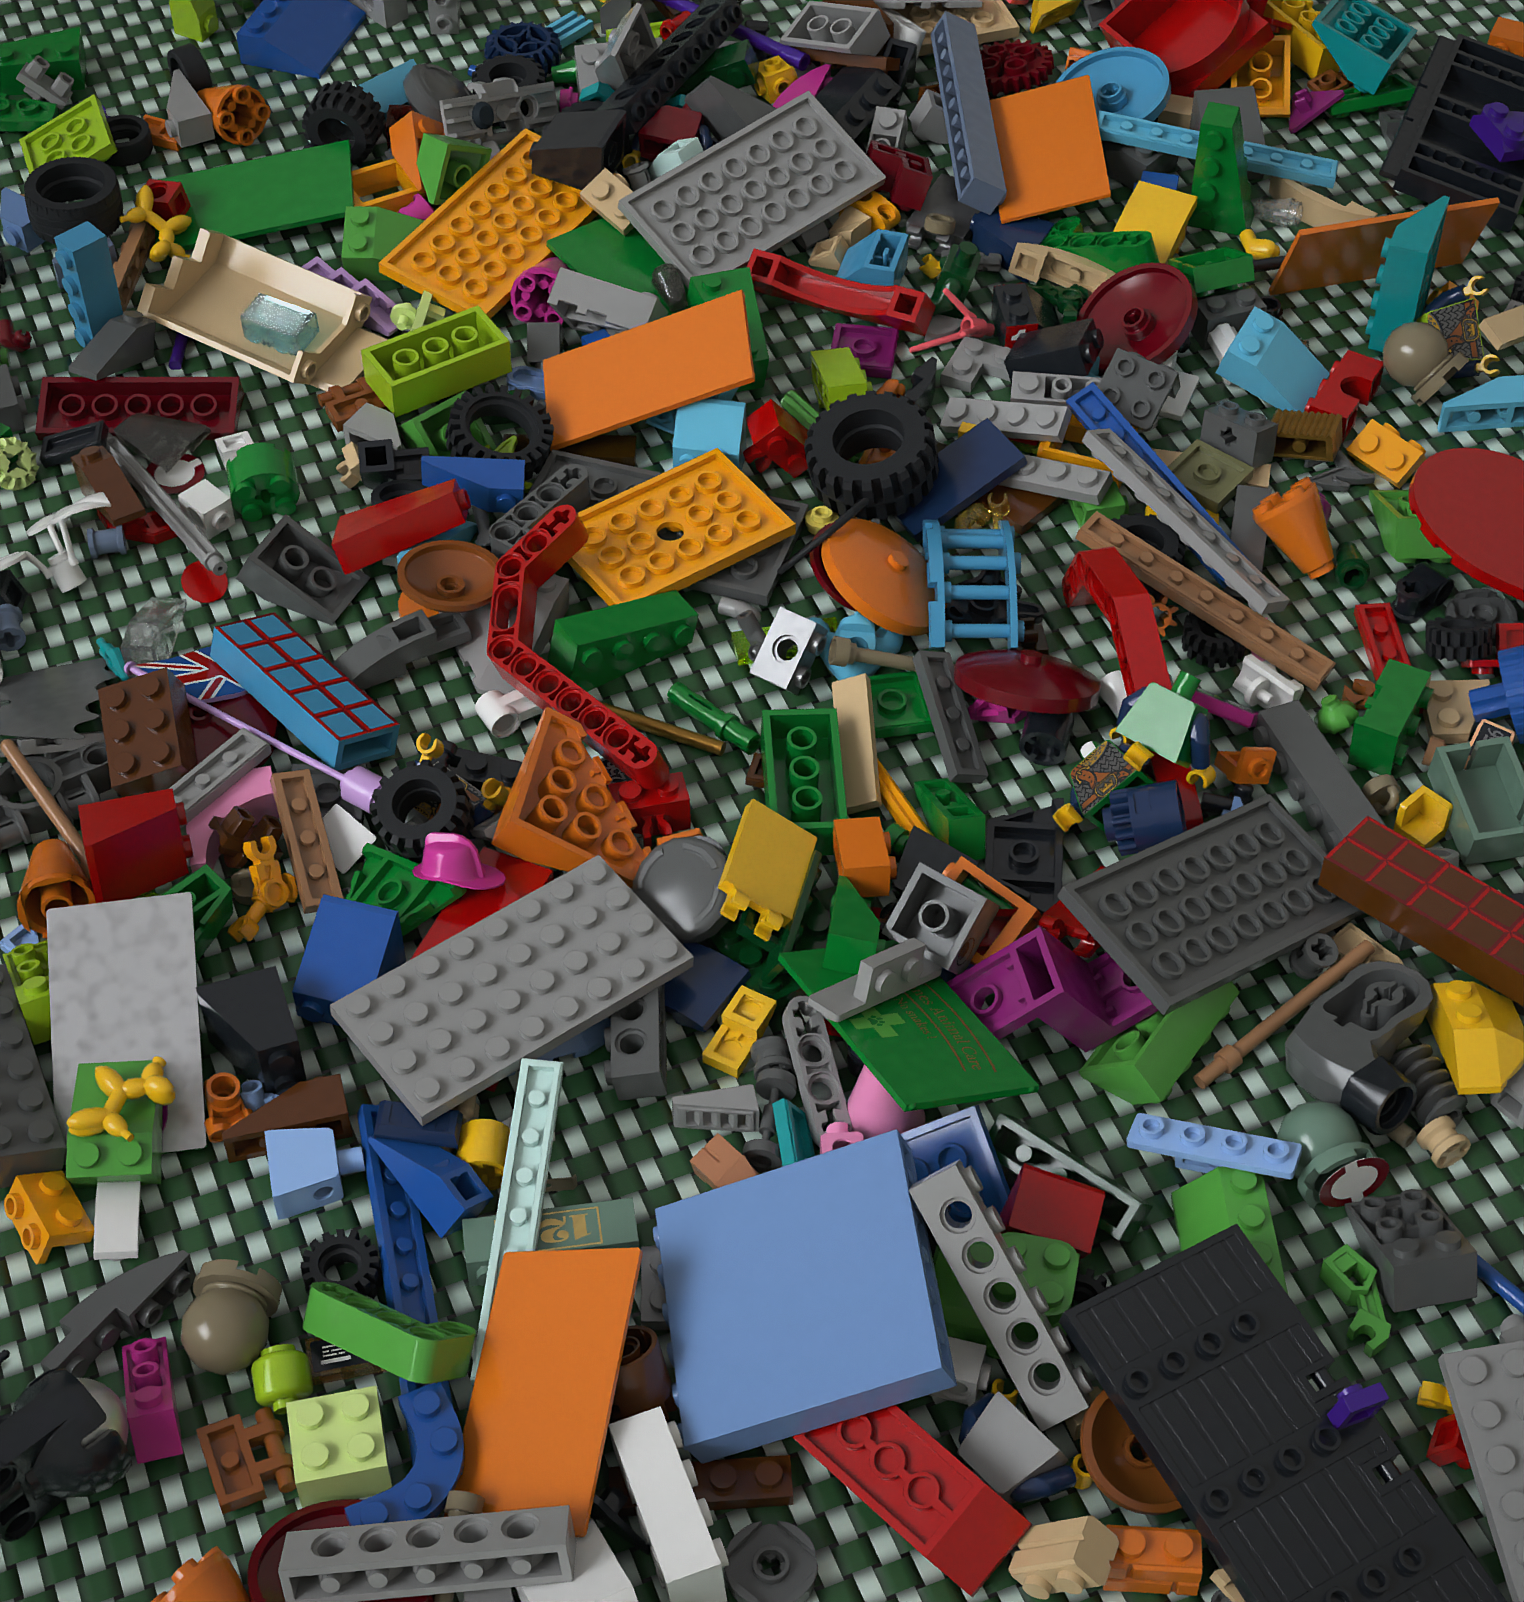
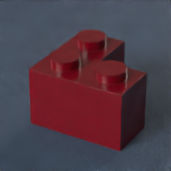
M871 140L866 155L886 176L884 185L874 191L880 193L881 190L889 192L891 202L901 210L910 212L912 209L921 211L933 179L929 159Z

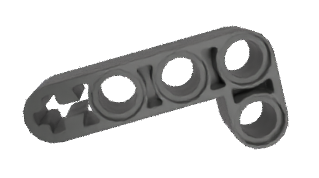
M568 464L561 467L493 523L489 528L491 553L500 559L557 506L570 505L574 507L577 513L582 511L591 500L587 469L579 464Z

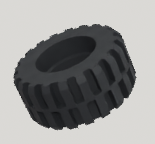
M866 391L865 395L857 396L856 393L848 395L847 400L842 402L837 400L829 406L830 410H823L817 416L816 423L810 426L804 449L811 484L815 495L820 501L824 502V506L833 512L838 510L840 516L863 498H868L869 503L854 517L868 521L869 518H880V521L887 520L889 515L896 514V516L906 513V508L909 506L914 508L923 500L922 495L927 496L934 486L933 482L937 479L939 472V459L933 424L919 405H913L912 400L902 395L900 398H897L895 393L884 391V394H877L876 391ZM872 448H887L896 451L887 459L872 464H857L848 461L857 453Z

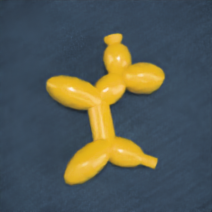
M147 185L142 186L136 194V207L130 209L126 215L119 217L120 222L140 223L145 220L159 231V242L154 244L149 252V259L152 262H161L168 255L171 258L173 255L189 258L190 255L185 254L183 247L174 243L175 235L181 234L189 227L192 222L191 217L177 215L165 221L152 211L154 202L152 190Z
M155 1056L152 1059V1063H149L143 1069L141 1078L135 1077L126 1081L123 1080L116 1070L108 1066H97L95 1068L96 1083L109 1098L103 1108L91 1107L74 1112L66 1122L69 1127L68 1131L78 1137L93 1136L106 1131L112 1136L123 1137L128 1142H131L134 1139V1135L128 1130L126 1120L119 1114L127 1099L133 1100L147 1095L154 1103L165 1106L173 1103L176 1098L173 1084L163 1077V1068L166 1066V1061L162 1057Z

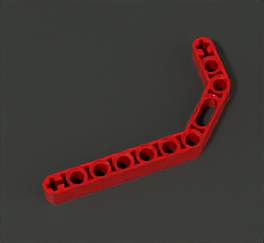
M557 506L496 563L487 655L501 677L543 711L546 707H549L581 723L587 734V737L582 741L641 787L645 789L658 788L667 781L670 771L657 746L532 651L537 590L585 545L589 537L586 527L573 506ZM517 606L516 621L508 628L509 613L513 607Z
M1114 546L1078 551L1062 579V592L1067 607L1096 603L1109 621L1127 696L1143 686H1148L1152 682L1171 690L1172 685L1151 598L1147 589ZM1149 750L1154 756L1147 765L1143 766L1144 770L1157 783L1177 780L1187 831L1203 824V816L1195 783L1191 785L1186 780L1187 774L1192 770L1191 765L1189 768H1185Z

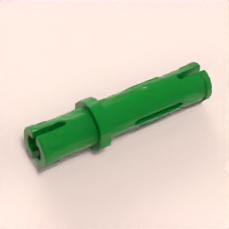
M681 682L674 683L668 690V701L671 704L679 707L688 715L715 732V736L720 740L730 741L748 755H752L760 747V734L740 723L739 717L732 712L725 713Z

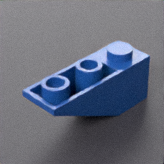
M374 1135L367 1139L441 1239L463 1229L462 1219L476 1218L494 1197L469 1163L439 1146L373 1137Z

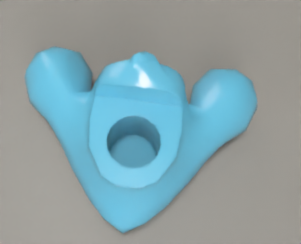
M858 611L853 615L843 618L835 633L830 631L829 625L821 618H809L828 630L826 646L820 657L838 680L864 673L867 676H873L881 666L855 661L852 665L847 664L845 667L830 665L828 654L830 643L834 636L850 638L851 642L856 643L857 647L895 654L900 651L903 644V635L882 627L876 631L874 623Z

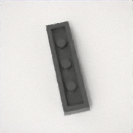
M919 650L912 660L950 782L981 784L989 775L962 690L953 679L955 668L949 652Z

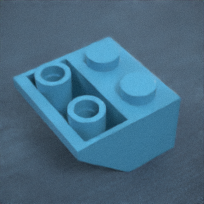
M877 229L847 249L836 277L864 284L899 286L908 263L909 234Z

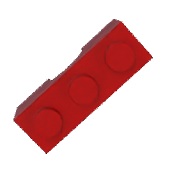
M1348 350L1341 361L1336 360L1334 362L1328 380L1323 379L1321 381L1316 397L1309 398L1304 411L1308 413L1313 411L1315 414L1318 411L1321 414L1326 412L1327 414L1333 413L1337 415L1339 413L1342 416L1343 443L1355 425L1359 403L1368 406L1380 388L1384 369L1383 361Z

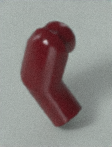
M8 319L0 320L1 346L19 353L28 350L32 340L30 333L26 331L25 335H23L22 329L14 333L12 321Z

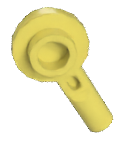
M824 505L817 506L807 512L805 524L808 527V531L816 535L821 528L833 523L839 516L838 513L833 512Z

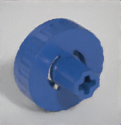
M1524 645L1498 651L1501 683L1469 690L1468 694L1476 722H1480L1482 719L1489 720L1510 714L1519 742L1523 744Z

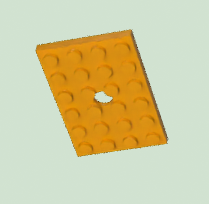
M715 448L578 512L588 531L589 537L585 545L567 562L608 606L672 590H677L678 592L795 535L796 523L718 448ZM665 527L672 532L682 530L684 533L681 538L673 541L663 540L657 535Z

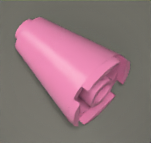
M864 1064L846 1103L851 1120V1131L862 1133L865 1140L895 1129L901 1134L924 1125V1109L904 1112Z

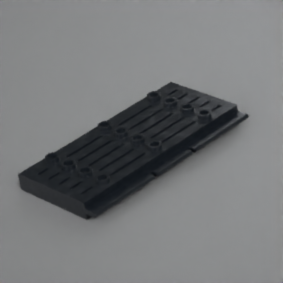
M1458 34L1456 41L1442 35L1438 36L1403 116V120L1379 171V175L1395 181L1392 189L1430 204L1442 196L1450 197L1449 205L1498 197L1500 204L1486 225L1509 233L1524 199V159L1499 162L1472 130L1469 123L1473 115L1481 114L1486 104L1494 102L1505 104L1510 111L1524 112V58L1462 34Z

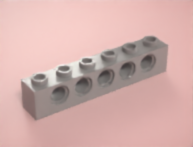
M959 1159L914 1183L908 1191L1039 1430L1042 1432L1089 1408L1091 1400L1089 1392L1094 1389L1083 1367L1074 1368L1068 1357L1067 1352L1071 1350V1346L1065 1333L1059 1325L1053 1328L1044 1312L1049 1310V1306L1043 1293L1037 1285L1031 1288L1022 1272L1027 1270V1266L1015 1245L1009 1248L1000 1232L1005 1230V1226L1000 1215L993 1205L987 1208L978 1192L983 1190V1186L978 1175L971 1165L965 1168ZM955 1201L966 1203L972 1212L971 1220L965 1223L954 1221L948 1212L949 1204ZM978 1241L989 1244L993 1249L994 1258L985 1263L975 1260L970 1253V1245ZM997 1282H1007L1015 1289L1016 1298L1010 1302H1001L994 1297L992 1286ZM1021 1322H1028L1037 1329L1038 1338L1032 1342H1023L1016 1337L1014 1326ZM1041 1363H1052L1059 1369L1061 1376L1054 1382H1045L1038 1377L1036 1367Z
M569 1505L292 1531L286 1534L278 1574L286 1602H360L572 1582L576 1537Z

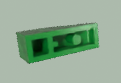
M949 778L914 781V791L928 828L934 837L974 860L985 859L986 816L954 782H950Z
M839 875L822 968L857 975L861 960L884 951L886 940L879 939V920L850 880L845 876Z

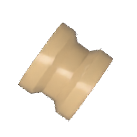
M1447 1115L1440 1116L1429 1122L1421 1129L1416 1138L1417 1143L1422 1149L1430 1151L1432 1162L1440 1169L1449 1167L1459 1161L1471 1146L1469 1139L1465 1135L1457 1133L1455 1122Z

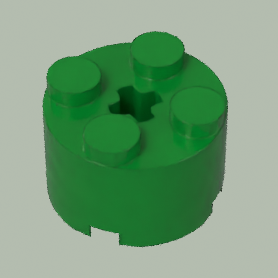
M253 443L237 450V456L232 461L229 458L226 464L231 503L236 511L242 514V518L245 521L255 522L264 515L278 513L284 516L285 514L291 515L295 512L300 491L294 458L287 449L284 448L285 452L275 449V444Z

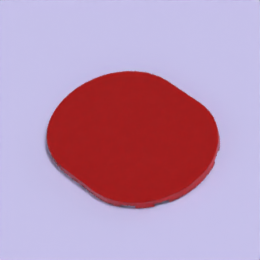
M1479 448L1448 449L1428 457L1416 471L1409 487L1410 509L1412 514L1417 515L1422 524L1420 527L1421 532L1434 548L1441 547L1452 557L1450 562L1472 578L1524 602V461L1504 453Z

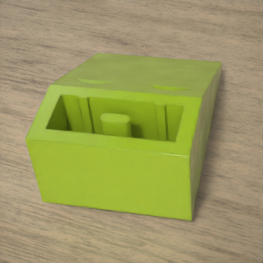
M45 940L36 944H21L13 948L11 952L3 954V958L33 1045H37L51 1040L48 943Z

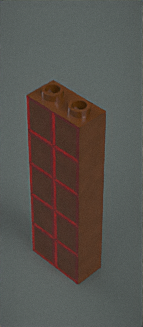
M1369 816L1364 818L1324 857L1318 885L1524 1006V905Z

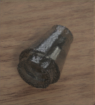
M671 263L658 266L652 272L651 283L671 312L676 313L684 310L688 306L680 269Z

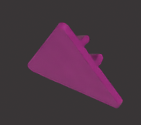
M1305 88L1295 92L1291 103L1290 133H1296L1345 96L1344 91L1309 92Z

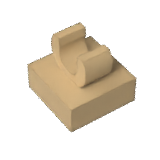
M351 441L342 448L345 460L336 467L337 471L343 475L340 481L348 488H352L360 480L362 481L358 446Z

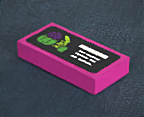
M1199 687L1191 699L1194 703L1208 709V712L1247 728L1256 727L1258 711Z

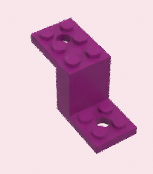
M1041 926L946 982L998 1040L1039 1018L1084 1052H1088L1159 1011L1137 986L1130 985L1132 980L1107 952L1087 963ZM994 993L995 999L992 1005L982 1010L985 998Z

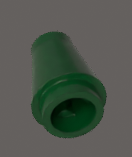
M1343 542L1336 549L1335 579L1347 589H1358L1367 582L1370 575V567L1354 543Z

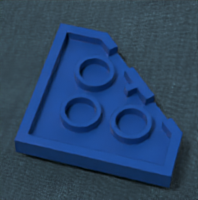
M979 1105L971 1106L901 1133L912 1149L918 1181L960 1159L965 1168L971 1165L978 1175L983 1186V1190L978 1193L985 1206L988 1208L993 1205L998 1214H1001L1010 1194V1189ZM955 1201L949 1204L951 1206L950 1217L954 1221L965 1223L971 1220L972 1212L966 1203Z

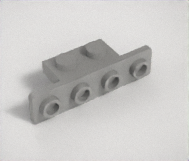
M913 937L861 960L857 975L809 995L807 1004L820 1012L826 1019L840 1022L940 976L942 967L924 957L926 944Z

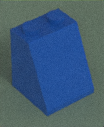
M323 894L292 991L297 1016L311 1022L321 1021L340 1026L331 1015L330 1004L406 962L398 911Z

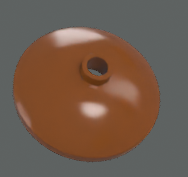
M459 540L431 541L414 547L401 558L397 569V580L401 590L407 597L427 609L443 613L469 612L479 609L492 601L494 572L499 559L489 550L473 543Z
M1105 1390L1101 1391L1089 1405L1084 1415L1080 1432V1447L1083 1461L1093 1482L1111 1501L1135 1513L1163 1515L1181 1509V1504ZM1132 1446L1142 1451V1460H1138L1133 1456L1131 1452Z

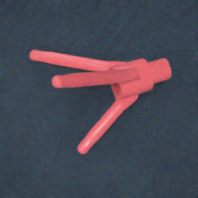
M945 288L943 293L964 315L959 332L910 347L909 352L923 351L963 339L964 337L982 338L984 336H992L995 327L984 319L977 318L948 288Z

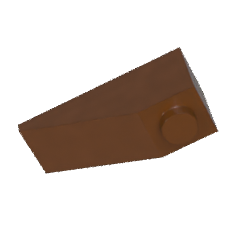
M89 446L79 452L80 454L70 457L82 494L86 497L94 493L104 492L111 507H99L97 509L114 527L147 515L145 508L116 460L103 446Z
M341 1075L318 1076L311 1080L299 1082L222 1132L229 1163L267 1155L264 1133L267 1130L328 1127L333 1129L335 1140L353 1137Z

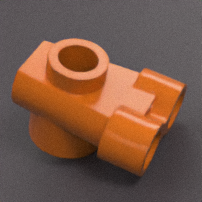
M220 1072L204 1082V1093L209 1116L204 1122L207 1136L210 1142H222V1132L253 1113V1110L245 1107L240 1095V1082L233 1074Z

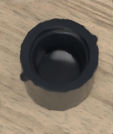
M1027 712L1019 741L1021 754L1027 760L1038 765L1050 766L1060 763L1066 756L1074 726L1073 714Z

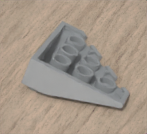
M553 574L537 590L532 651L539 656L552 637L555 619L563 618L569 609V579ZM490 602L479 609L460 613L471 630L472 640L455 646V649L464 667L471 666L475 677L472 678V683L477 693L483 695L491 690H499L506 694L516 689L501 677L487 655L491 611ZM517 606L513 607L509 613L508 628L516 621Z

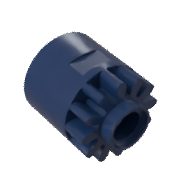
M1176 779L1110 791L1109 799L1111 805L1110 807L1102 808L1107 841H1117L1121 856L1136 854L1187 831L1181 793Z

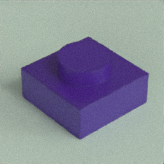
M1381 1382L1363 1388L1361 1383H1357L1337 1394L1338 1402L1329 1411L1327 1416L1333 1427L1340 1430L1374 1417L1389 1400V1396Z

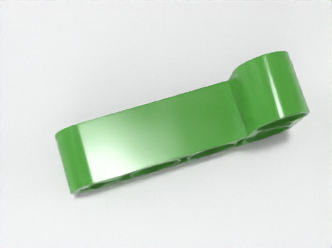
M314 1282L311 1284L302 1326L306 1332L403 1379L422 1384H432L466 1377L477 1332L469 1325L453 1321L422 1323L345 1286L331 1282Z

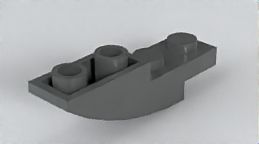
M421 609L369 634L344 652L332 664L361 690L406 675L405 664L471 641V630L460 613H440L427 618Z
M181 1250L143 1263L117 1276L77 1304L59 1321L65 1338L40 1362L43 1371L46 1372L60 1367L70 1371L76 1378H82L87 1372L89 1365L103 1351L109 1350L117 1342L123 1330L137 1339L147 1328L153 1327L160 1320L163 1311L177 1297L183 1296L190 1289L196 1277L190 1254Z

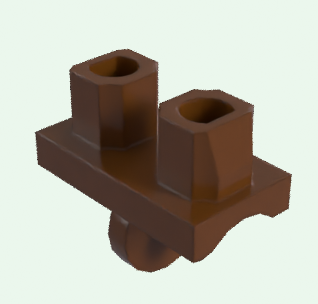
M234 806L225 819L213 816L208 825L210 829L216 830L219 834L220 845L218 851L224 855L225 864L229 868L240 869L247 861L252 862L244 854L243 843L256 841L258 851L261 853L263 847L260 838L272 835L277 845L274 860L279 861L283 854L277 844L283 833L279 819L265 814L257 826L254 827L252 825L256 820L251 812L245 808Z

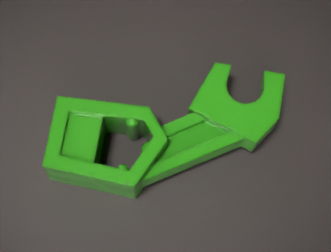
M1345 1244L1323 1260L1319 1277L1346 1306L1358 1307V1312L1349 1326L1347 1337L1353 1341L1359 1334L1368 1335L1372 1340L1366 1342L1363 1352L1371 1359L1386 1347L1392 1324L1386 1322L1375 1281L1377 1269L1348 1244ZM1354 1277L1361 1283V1286H1355L1354 1282L1349 1279Z

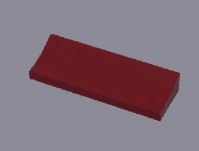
M42 377L35 434L38 440H43L44 437L104 420L109 428V433L119 440H215L237 433L245 393L240 377H104L97 381L86 377Z

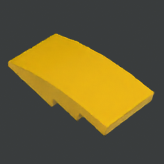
M1139 180L1113 232H1150L1159 262L1168 264L1167 259L1173 258L1185 236L1186 224L1197 207L1198 196Z

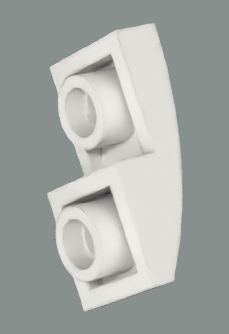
M140 1181L97 1182L94 1260L109 1259L120 1261L126 1258H138L141 1202Z

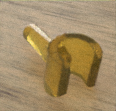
M991 492L988 495L987 501L990 512L993 515V529H998V521L1003 520V516L1009 513L1010 504L1006 493H1004L1003 502L995 504L994 495Z

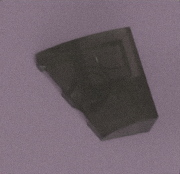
M136 413L120 423L114 429V432L119 440L144 459L147 458L165 473H168L187 451L192 454L210 434L211 430L203 424Z

